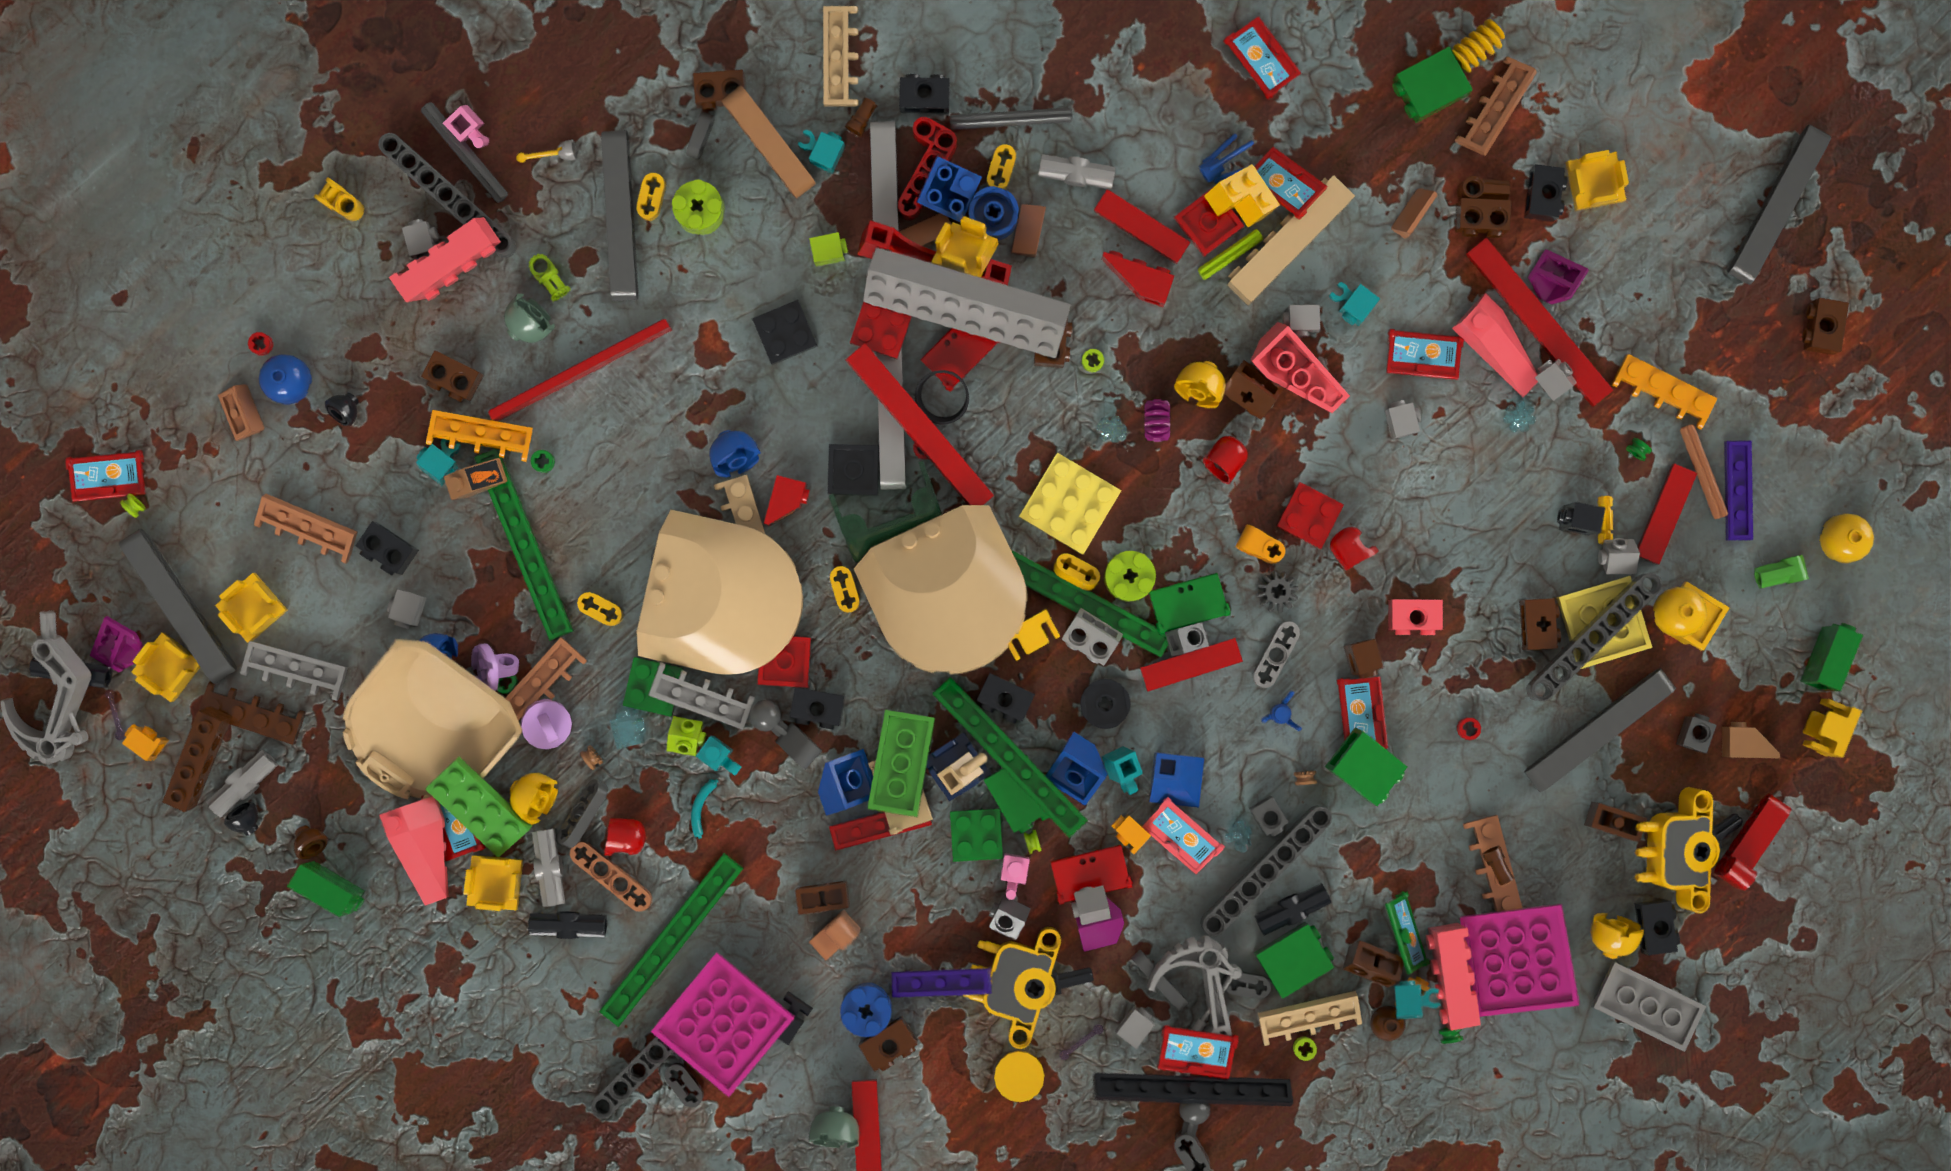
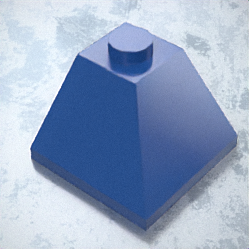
M1073 732L1045 776L1059 790L1086 806L1108 774L1096 746Z
M864 749L825 763L818 794L826 816L869 801L873 774L871 768H869V762Z

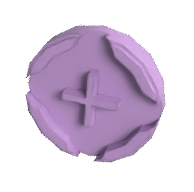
M485 643L475 646L472 650L471 664L473 670L477 669L478 674L475 677L494 691L498 688L499 678L513 676L518 672L519 659L512 654L494 655L492 648Z
M550 699L535 701L526 708L520 725L522 734L529 744L540 749H551L558 747L567 739L571 731L572 722L570 714L564 705Z

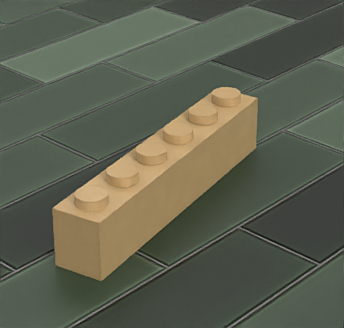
M1334 175L1329 181L1326 178L1321 181L1328 187L1307 209V213L1302 219L1298 220L1295 215L1293 216L1290 213L1280 223L1283 227L1277 234L1272 231L1263 240L1266 245L1260 251L1255 248L1246 257L1248 263L1243 268L1240 266L1236 267L1228 276L1231 280L1227 286L1248 306L1355 197Z

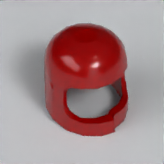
M1223 436L1205 455L1203 463L1221 482L1230 484L1237 472L1247 461L1248 451L1238 439L1231 436ZM1214 463L1220 466L1225 472L1215 467Z
M1356 527L1342 529L1330 541V550L1345 571L1379 552L1376 546L1372 545L1366 548L1359 538L1362 532Z
M610 818L604 856H612L614 852H625L629 855L641 852L646 839L644 825L635 819Z

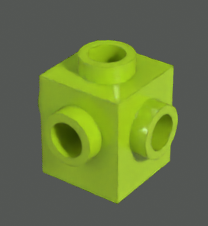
M673 716L668 731L667 751L696 756L698 748L703 747L706 739V733L702 732L703 722Z

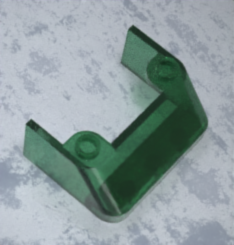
M923 461L918 463L926 487L918 489L912 496V505L915 512L867 529L864 519L857 514H849L843 517L834 494L828 495L850 554L856 563H859L872 547L942 515Z

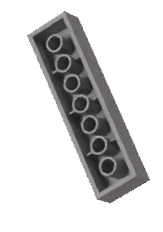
M877 247L868 268L863 302L874 306L890 309L897 313L907 314L921 320L941 324L945 327L958 329L969 334L978 335L1053 358L1057 356L1071 304Z

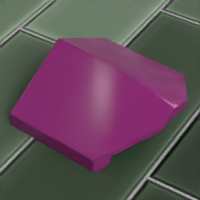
M1545 249L1529 274L1528 279L1538 298L1552 305L1571 299L1589 269Z
M106 616L89 656L111 667L113 670L121 672L135 664L132 661L144 646L136 632Z
M1107 896L1111 919L1081 925L1080 917L1075 918L1084 952L1117 944L1124 921L1121 909Z

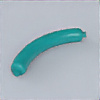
M710 779L700 789L692 806L691 826L694 836L698 837V839H701L703 835L701 825L702 807L708 795L717 787L719 782L717 779Z

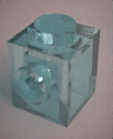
M630 710L615 714L616 719L610 720L617 749L645 743L643 733L646 732L643 718L638 717V714L631 715Z

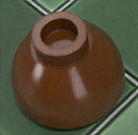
M304 825L295 831L296 838L293 847L295 855L299 859H310L317 856L328 844V837L318 829L309 828V826Z
M1383 1006L1373 1013L1370 1026L1377 1038L1383 1041H1394L1404 1033L1406 1022L1405 1019H1397L1395 1007Z

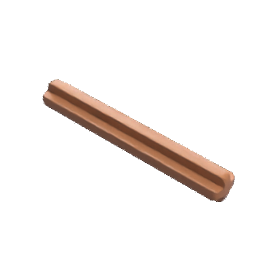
M1690 424L1680 429L1682 438L1713 518L1720 519L1728 515L1695 426Z

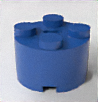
M989 186L981 189L974 195L969 206V218L984 223L987 235L1000 241L1007 238L1017 226L1018 203L1009 191ZM989 211L999 212L998 217L993 218L989 216Z
M869 982L851 988L846 993L841 1004L842 1023L851 1033L860 1037L876 1036L882 1032L888 1025L892 1013V1004L887 992L881 986ZM868 1004L873 1013L869 1012L867 1015H864L860 1007L864 1008Z

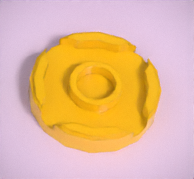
M1018 1050L1009 1052L998 1062L995 1068L994 1079L996 1087L1002 1096L1010 1101L1024 1102L1031 1100L1039 1093L1044 1082V1072L1042 1064L1036 1057L1029 1052Z

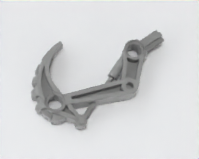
M41 611V635L37 636V641L33 643L31 650L35 659L49 671L53 684H57L58 687L46 732L28 726L19 717L14 707L13 698L1 700V709L6 726L13 739L17 741L18 746L23 751L26 750L27 755L34 760L39 759L41 763L50 765L70 758L74 752V745L82 744L88 740L87 732L79 729L75 717L91 680V672L64 638L56 634V613L54 611ZM72 726L75 732H70Z
M1208 935L1201 936L1199 940H1195L1194 937L1187 938L1182 945L1177 943L1173 946L1174 949L1168 950L1155 965L1148 980L1147 988L1154 991L1161 976L1172 968L1183 965L1202 968L1207 1010L1202 1018L1197 1019L1191 1030L1232 1036L1223 993L1233 979L1236 980L1241 977V969L1236 964H1229L1225 946L1211 939ZM1206 952H1213L1209 960H1203V955ZM1219 973L1229 975L1223 986H1221ZM1175 1072L1174 1074L1178 1076H1190V1074L1181 1072Z

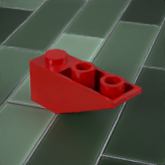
M1116 251L1103 252L1101 260L1140 300L1164 307L1174 279V275L1170 274V270L1159 266L1156 269L1148 267L1145 261L1133 258L1132 261L1124 259V255Z

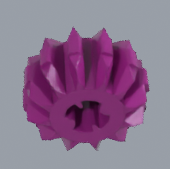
M1161 399L1147 401L1144 413L1146 439L1154 442L1168 440L1170 437L1169 402Z

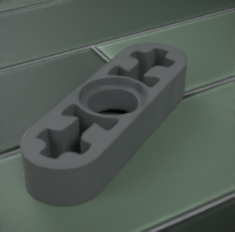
M594 779L586 785L558 832L557 841L560 844L569 848L577 845L607 796L608 787L606 784Z
M1140 949L1131 959L1150 978L1155 964ZM1163 974L1158 980L1156 987L1181 1012L1189 1002Z

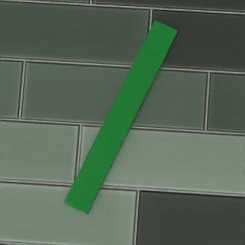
M495 448L474 457L477 464L500 458V450ZM500 458L508 482L493 487L488 492L549 641L572 633L574 630L503 458Z
M1011 550L1021 570L1026 587L1075 613H1078L1080 608L1084 609L1121 632L1124 639L1160 658L1162 657L1168 642L1165 634L1159 635L1156 626L1090 591L1083 590L1057 576L1056 573Z
M951 677L932 693L1069 838L1088 821Z
M723 853L599 1012L617 1027L622 1024L744 869L726 853Z

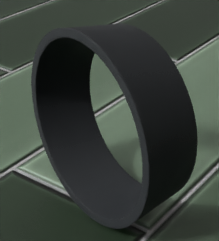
M947 370L933 371L919 381L915 390V402L932 423L939 425L950 424L960 419L966 412L969 404V391L963 379L956 373ZM934 374H951L958 378L965 388V403L952 416H936L929 412L922 402V387L926 380Z

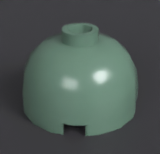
M517 294L510 301L504 313L505 324L508 328L507 333L516 341L521 340L526 343L542 341L555 327L554 323L550 326L548 322L551 319L550 315L532 298L526 301L522 299L524 294Z
M832 1106L829 1107V1111L821 1112L814 1118L811 1123L808 1142L813 1141L815 1145L840 1148V1145H844V1143H848L847 1148L858 1147L860 1138L859 1125L851 1114L844 1113L843 1107Z

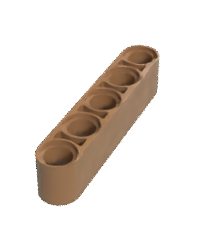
M741 85L721 100L738 125L796 199L816 184L799 159Z

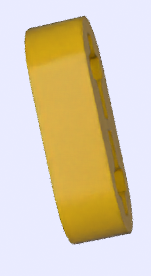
M1003 144L996 148L987 175L988 187L995 186L991 178H996L999 170L1003 171L1002 180L1005 182L995 187L1004 190L1008 187L1016 161V152L1012 146ZM1008 151L1009 157H1012V159H1007L1005 166H1000L1001 157L998 155Z
M649 173L642 181L636 210L639 216L646 221L655 220L661 210L666 184L660 174ZM654 179H657L660 187H655L654 193L651 195V187L648 183H652ZM649 199H652L651 206L655 210L645 215L642 207L647 206Z
M1068 553L1060 555L1053 567L1057 576L1086 591L1094 589L1100 580L1098 569ZM1064 563L1069 564L1067 570L1063 568ZM1087 574L1091 576L1090 581L1085 580Z
M836 567L830 574V582L837 605L844 612H854L859 607L860 598L853 575L846 567ZM838 571L848 574V578L845 579L846 588L842 589L841 583L834 580L838 576ZM847 590L850 598L855 597L856 602L852 603V608L848 609L847 605H842L841 602L845 600L843 592Z
M586 592L578 598L577 605L579 610L605 625L616 626L623 620L624 615L621 607L595 593ZM592 596L594 598L593 603L599 606L598 610L594 608L586 610V604L583 603L584 599H590ZM603 608L609 611L615 608V614L618 615L617 619H611L609 622L607 620L608 616L602 613Z

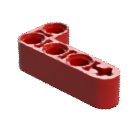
M920 117L913 124L915 140L928 149L898 201L899 214L905 220L916 219L924 207L916 202L921 191L915 188V184L920 180L926 181L931 170L927 167V162L931 159H936V156L950 161L957 148L955 133L927 117ZM921 126H928L931 132L926 136H922L917 130ZM942 138H950L953 143L950 147L944 148L939 145V141ZM913 194L916 197L913 202L914 210L909 209L907 212L905 211L904 204L909 205L911 203Z
M1770 793L1765 795L1717 864L1714 873L1737 889H1748L1757 876V872L1753 868L1788 818L1791 808Z

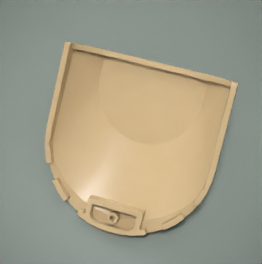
M962 505L872 547L854 568L878 624L891 648L902 659L914 664L916 668L932 673L941 671L957 674L972 671L988 664L1008 648V643L1015 634L1019 633L1025 619L1027 601L1025 580L989 505Z
M670 510L658 535L637 628L638 656L716 674H740L766 665L776 658L784 647L790 643L798 628L802 614V584L799 581L796 572L797 568L791 557L773 538L756 529Z
M396 640L355 691L345 708L343 716L346 728L343 732L347 749H352L357 757V766L375 784L407 800L410 796L421 798V795H424L423 799L431 797L432 795L425 788L458 757L463 759L479 776L484 778L522 732L518 719L508 700L428 642Z

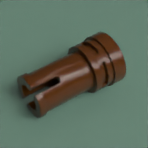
M864 97L855 115H852L851 120L846 123L845 128L851 133L862 137L865 128L868 126L867 122L878 105Z
M1500 846L1492 847L1482 853L1484 860L1488 866H1491L1497 877L1499 885H1505L1514 880L1504 860L1505 856Z

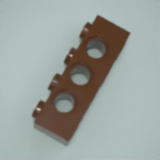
M210 706L197 712L163 798V803L183 812H187L197 806L232 716Z

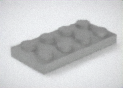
M1613 961L1591 1006L1684 1052L1706 1006Z

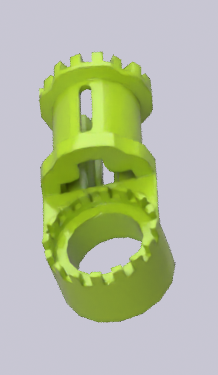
M537 254L530 259L529 269L540 285L545 286L551 294L553 302L559 300L560 297H563L562 294L566 295L571 290L557 275L558 270L546 255ZM543 259L547 262L548 267L545 272L538 273L535 271L534 263L537 260ZM552 281L555 283L558 289H556L553 286V284L551 283Z

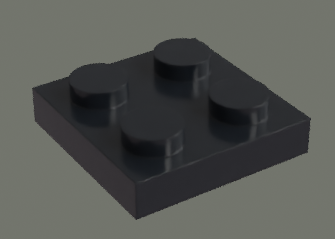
M798 300L752 318L771 365L817 347Z
M829 444L828 495L878 496L879 445Z

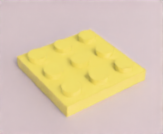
M1057 453L1019 517L1083 555L1121 490Z
M1631 576L1556 597L1570 641L1632 582ZM1629 595L1625 598L1627 608L1631 609L1634 606V599ZM1641 610L1581 669L1653 648ZM1610 613L1607 616V623L1613 627L1617 620L1616 616ZM1593 630L1589 634V640L1591 643L1596 644L1599 636ZM1574 648L1573 653L1577 662L1581 658V652L1579 649Z

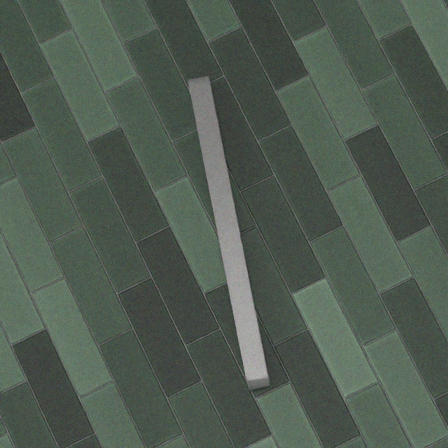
M895 121L870 122L873 221L893 227L899 232ZM902 348L898 360L877 353V358L903 387ZM878 400L881 490L906 489L904 429Z

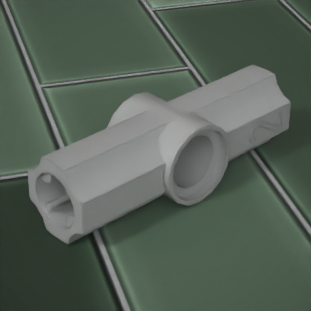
M1042 154L1038 177L1061 180L1065 184L1076 187L1089 185L1112 189L1116 167L1090 163L1089 160L1080 157H1068L1067 159Z
M264 750L258 752L244 767L234 771L225 780L226 784L206 802L210 810L220 818L224 817L241 800H245L258 789L259 783L278 766L276 760Z
M555 829L533 831L532 837L536 857L534 858V872L536 879L539 880L542 905L546 907L564 904L563 862L561 855H558Z

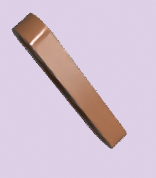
M581 841L571 848L570 857L572 861L631 909L641 912L650 907L652 904L651 893L590 843ZM586 847V855L592 858L595 854L598 858L593 860L590 867L586 866V863L589 862L588 859L585 857L579 859L577 857V848L582 849ZM600 861L608 865V872L604 876H600L595 872V865ZM618 877H623L627 880L628 887L625 891H618L615 888L614 881ZM633 885L637 888L633 891L636 895L644 894L646 896L644 899L646 905L641 904L637 906L635 904L637 899L633 895H630L629 898L625 897L631 891Z

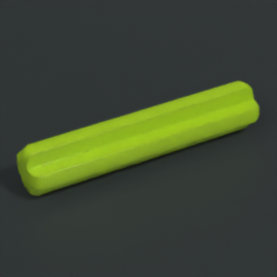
M1257 229L1253 230L1199 267L1197 271L1201 278L1204 280L1208 279L1262 242L1263 236Z

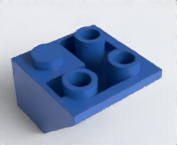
M936 156L916 202L961 222L982 177Z
M1154 752L1149 802L1162 803L1164 799L1169 797L1175 805L1199 808L1204 758Z

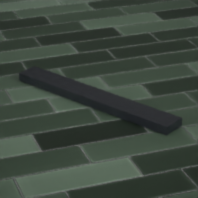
M1093 1074L1094 1100L1292 1106L1293 1104L1290 1079L1238 1077L1224 1079L1208 1076Z

